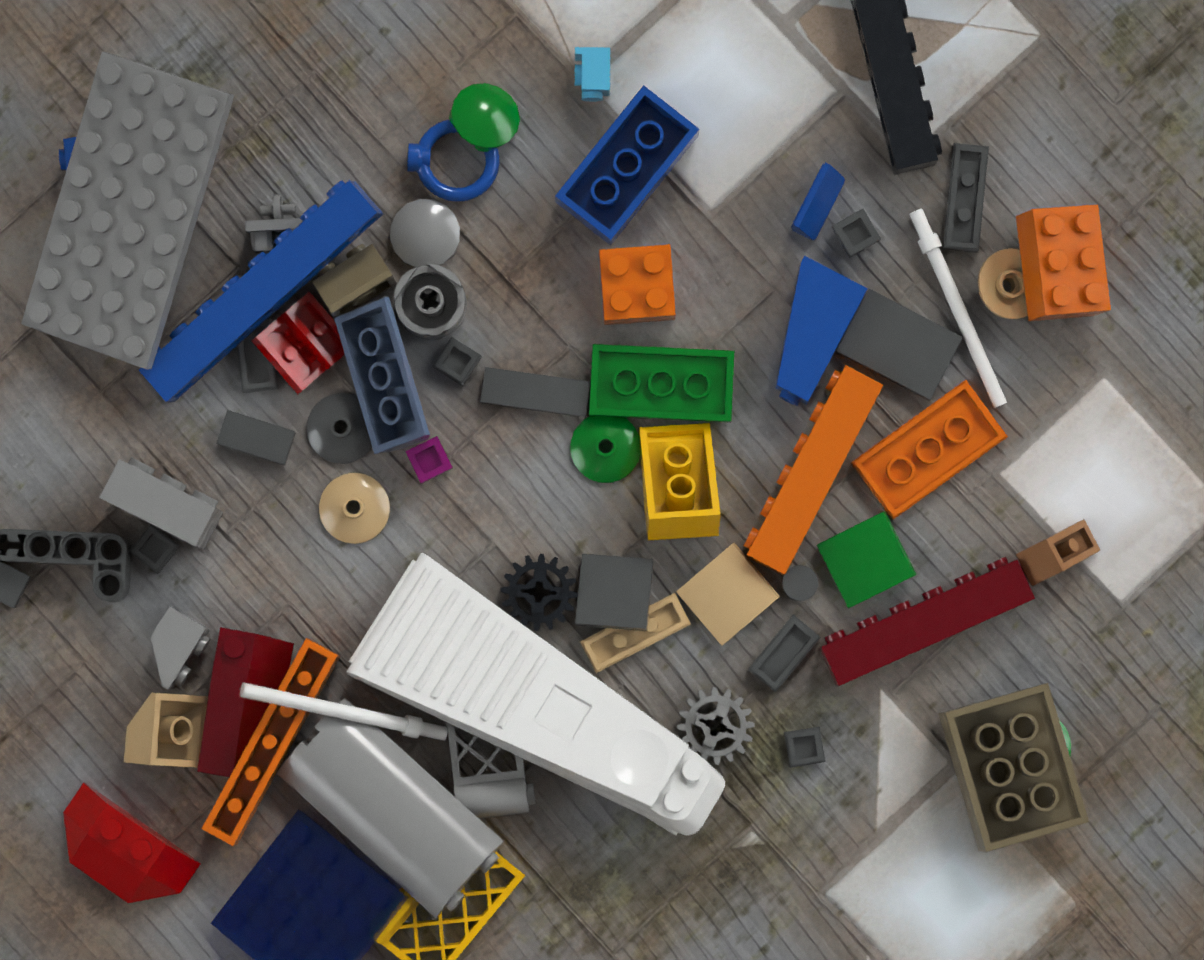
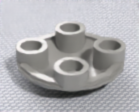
M418 199L407 203L396 213L390 228V240L395 253L407 265L414 267L441 265L455 255L460 240V227L455 214L445 204L434 199Z

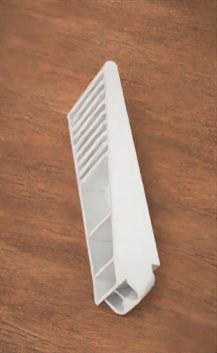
M421 553L416 561H411L348 661L351 663L346 671L349 676L639 813L674 835L678 833L692 835L699 831L724 790L725 780L723 776L699 754L689 749L687 743L424 553Z

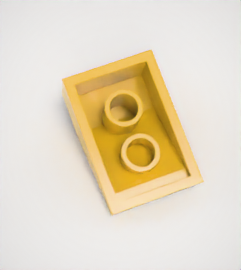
M710 423L639 427L644 510L648 541L719 536L721 514Z

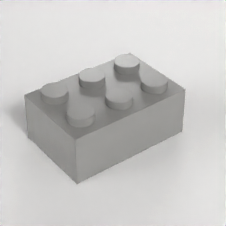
M132 457L128 463L119 459L99 498L204 550L223 514V511L215 508L219 501L197 490L194 491L192 496L185 493L184 490L187 485L164 473L160 479L152 476L155 471L154 468Z

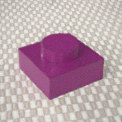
M438 436L405 451L421 484L453 469Z

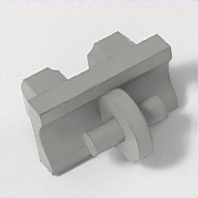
M281 194L273 195V205L260 206L261 216H274V219L245 221V231L251 235L254 252H270L274 248L273 233H282L288 228L293 231L303 221L300 218L284 219V215H296V204H283Z

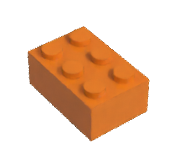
M1098 204L1032 209L1016 216L1028 321L1089 317L1110 311L1111 305Z

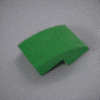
M885 511L817 544L848 609L917 575Z

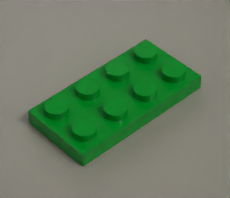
M593 344L589 416L731 423L735 351Z

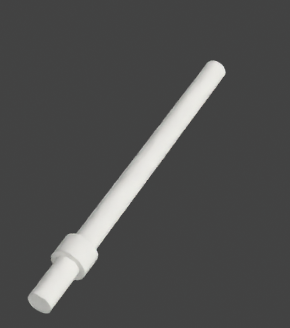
M923 209L916 210L909 215L920 238L917 241L922 253L927 254L993 407L997 408L1004 405L1007 401L940 250L942 244L938 234H933Z
M243 683L240 689V697L396 730L400 731L403 736L417 739L419 736L445 741L448 734L447 727L423 722L421 717L406 715L404 718L248 683Z

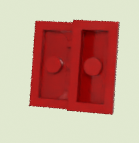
M310 292L305 294L252 340L253 344L297 395L345 355L335 321Z

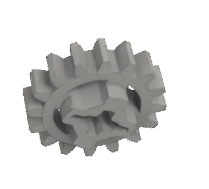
M712 687L711 696L708 697L700 690L698 691L699 701L695 702L690 698L686 700L687 704L691 707L689 712H679V715L686 718L685 723L677 725V729L686 731V736L682 737L681 740L685 743L690 742L692 745L690 749L694 752H701V757L707 760L708 756H713L715 765H719L720 757L724 755L729 762L734 761L732 754L734 750L742 754L745 752L741 745L742 741H752L753 739L750 735L746 734V729L755 727V723L748 722L745 719L752 712L751 708L742 710L739 706L742 704L743 698L739 697L734 701L731 700V690L729 689L725 691L723 696H719L717 687ZM717 702L715 710L706 715L696 712L706 703ZM730 707L738 716L740 728L730 723L727 716ZM716 715L722 718L721 724L726 726L725 728L730 729L732 733L724 731L717 732L715 736H711L710 728L705 723L700 722L699 719L707 721L714 720ZM692 724L699 726L704 735L702 745L693 736ZM728 737L735 740L727 748L714 750L717 741Z

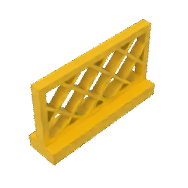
M496 851L495 854L499 856V859L490 869L504 867L514 875L506 886L490 888L488 870L484 873L486 889L465 891V887L462 889L461 892L465 895L461 901L462 917L442 919L441 912L437 916L438 919L417 921L416 907L420 903L401 887L367 927L368 936L378 944L383 945L400 960H413L407 955L408 953H415L416 960H420V952L436 950L441 951V960H456L521 882L525 874ZM499 893L496 896V898L493 901H491V894ZM486 894L487 909L481 915L467 916L466 897ZM412 914V922L404 923ZM476 921L469 929L468 922ZM463 922V938L459 942L444 944L443 924ZM438 925L440 944L419 946L418 927ZM413 928L415 947L398 948L390 939L398 929ZM445 949H453L446 957Z

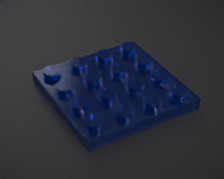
M298 809L211 924L254 960H361L409 897L306 813Z

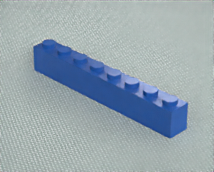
M342 180L335 184L327 192L329 199L320 207L315 204L302 214L300 219L303 222L293 231L290 228L283 231L274 240L276 246L268 254L261 252L248 263L247 266L250 270L241 278L238 275L231 278L221 288L224 293L217 300L209 299L203 303L195 312L198 315L197 318L189 325L185 322L171 332L169 337L172 340L163 348L158 347L152 369H139L140 373L165 402H175L383 215V212L357 182L349 180L345 183Z

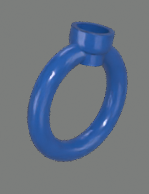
M448 119L428 129L418 144H408L407 171L417 172L423 185L439 198L454 202L468 201L482 195L493 184L499 170L498 148H492L490 151L484 152L486 161L484 171L473 184L462 188L444 185L436 179L431 171L430 153L438 139L450 133H458Z

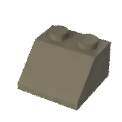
M361 244L353 248L346 254L347 260L337 266L334 263L328 264L316 275L318 278L312 281L334 318L360 308L397 284L373 244L368 247Z

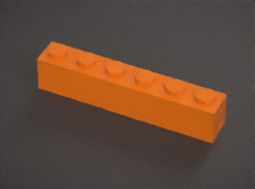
M845 365L841 373L834 370L825 389L831 391L825 404L818 401L809 418L815 424L809 435L804 433L800 435L793 449V452L798 454L793 466L785 464L776 482L782 486L777 497L773 498L769 495L760 512V515L766 517L759 530L754 527L751 529L743 545L749 549L746 557L782 576L786 574L875 403L883 384Z
M306 638L278 690L318 699L341 656ZM269 704L206 819L202 830L232 846L238 845L310 712Z

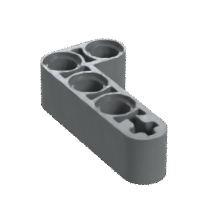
M0 529V543L6 542L7 538L10 542L23 544V550L8 549L5 553L4 550L0 549L1 561L10 563L93 566V591L98 598L108 602H119L127 596L130 588L132 553H130L131 545L124 537L112 533ZM45 537L50 542V550L47 555L38 557L34 552V544L38 539ZM76 539H81L86 545V551L82 557L74 559L69 551L70 544ZM116 540L121 545V554L117 559L109 560L105 555V547L109 542ZM110 576H115L120 583L118 592L113 596H108L103 590V583Z

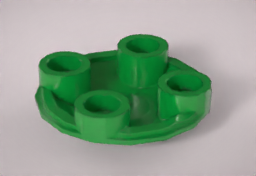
M482 83L472 84L460 91L453 101L449 120L463 139L474 145L478 151L488 152L492 148H498L510 142L518 131L520 115L518 106L511 95L498 86Z

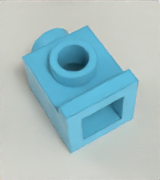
M575 47V61H582V64H575V86H581L583 101H602L603 96H610V48Z

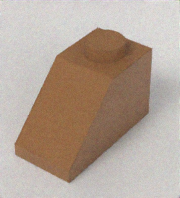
M1085 519L1015 555L1021 564L1022 571L1027 576L1031 585L1034 586L1101 550Z

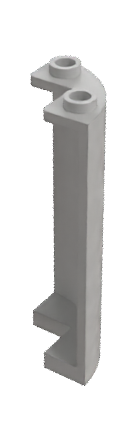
M346 698L339 702V704L355 707ZM325 715L315 725V730L304 742L301 741L277 774L435 918L445 908L451 912L465 897L461 891L467 882L480 869L486 873L499 859L495 852L503 843V840L377 726Z

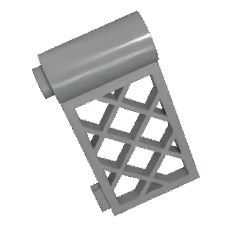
M447 723L455 798L479 819L529 813V805H536L533 783L526 784L523 758L515 755L517 770L501 772L491 763L502 748L497 747L489 759L486 760L471 748L479 737L474 736L467 745L456 737V726ZM457 743L464 747V750L461 752L459 756L457 750ZM469 751L483 762L484 765L475 776L461 777L459 763ZM488 767L492 769L494 772H496L491 774H483Z

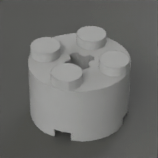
M423 265L407 271L401 277L394 292V306L402 325L411 334L422 339L440 340L452 334L461 325L466 314L467 298L461 282L453 272L440 265ZM433 295H437L436 301L439 305L436 308L430 307L428 310H425V304L422 299L425 296L432 298Z

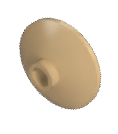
M1013 248L1003 249L990 255L982 264L978 275V290L983 303L991 312L1005 319H1020L1028 316L1020 250ZM1004 280L1009 281L1011 284L1009 292L1003 288Z
M348 473L335 478L327 485L320 498L319 515L323 526L334 538L345 543L359 544L375 538L384 529L389 519L390 502L385 489L378 481L365 474ZM351 501H357L360 504V510L356 514H350L347 511V505Z

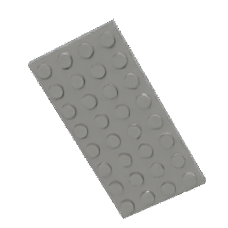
M102 51L23 315L22 325L143 369H152L234 95Z

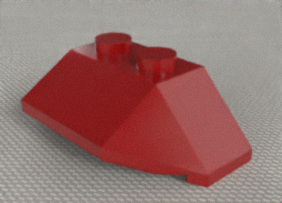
M85 782L63 812L69 862L128 904L181 893L201 865L195 858Z

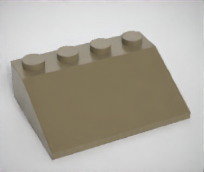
M1048 683L938 713L978 851L989 852L1089 822Z

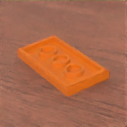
M965 380L856 458L851 464L889 517L894 520L1008 436L968 381Z

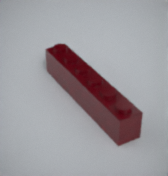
M1003 557L986 565L989 572L976 577L974 571L954 579L956 587L943 591L942 587L938 586L921 594L924 601L911 606L909 600L889 608L891 616L878 620L877 616L873 615L856 623L859 630L846 635L842 629L824 637L826 645L819 647L836 686H841L1035 599L1018 560L1008 562L1007 558Z

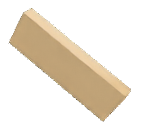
M673 593L649 606L647 631L605 628L580 641L595 672L598 673L691 625L676 594Z

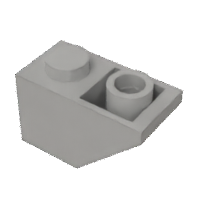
M171 606L168 607L151 635L161 685L167 690H173L175 685L181 687L185 683L192 670L187 667L194 655L200 657L210 642V638L206 636L210 630L209 628Z

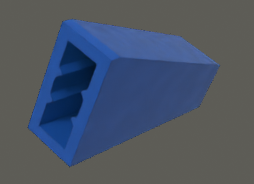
M806 256L802 259L798 270L775 389L781 391L779 397L795 406H798L800 402L808 403L868 289Z

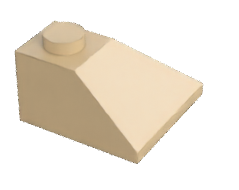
M151 693L127 725L124 762L198 768L208 696Z

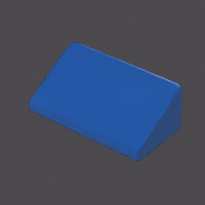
M826 162L822 164L791 226L792 231L810 240L817 238L845 183V178Z

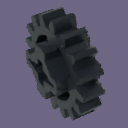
M544 554L539 555L538 562H533L530 556L527 555L525 556V566L521 567L516 562L512 564L516 571L514 576L505 573L504 578L510 582L509 587H502L500 592L509 594V599L502 602L503 607L512 606L514 610L510 613V616L513 618L517 616L522 617L521 624L524 626L529 622H533L534 631H539L541 623H546L547 627L551 630L553 629L552 620L557 618L564 623L566 620L562 612L564 610L573 612L575 609L568 601L569 598L578 597V593L569 590V586L574 585L576 579H566L565 575L568 573L569 567L565 566L559 570L556 567L558 564V558L556 557L550 563H545ZM534 569V578L526 585L517 584L526 572ZM547 570L553 572L560 579L563 588L551 585L547 580ZM537 583H543L545 590L557 594L544 596L542 602L537 603L533 595L522 593V591L535 589ZM516 598H525L531 604V615L525 613L519 607ZM553 600L562 601L553 613L544 616L545 607Z

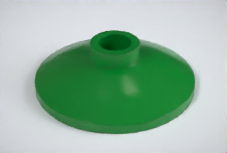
M589 416L576 427L572 435L570 444L571 457L576 468L588 479L600 483L616 482L628 476L636 467L641 454L640 437L633 424L624 417ZM608 440L612 443L613 448L609 453H602L599 450L601 441Z

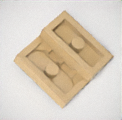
M732 543L676 591L721 646L780 597L735 543Z

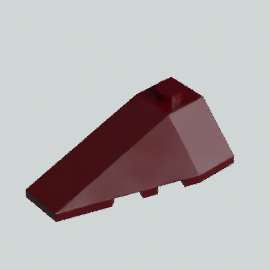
M220 627L197 772L223 777L231 776L270 704L240 697L241 686L243 683L278 690L290 668L294 643L256 633Z

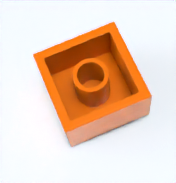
M670 244L599 250L604 325L675 320L676 312Z

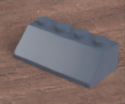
M389 297L381 298L334 318L374 454L404 449L428 440L430 433Z

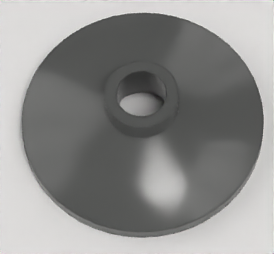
M348 393L332 394L320 400L311 410L307 421V437L314 451L323 459L337 464H347L361 459L371 450L372 444L357 396ZM338 421H345L348 425L347 431L343 434L335 432L334 427Z

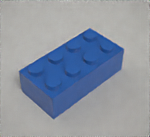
M643 85L555 195V202L611 246L699 135V128Z

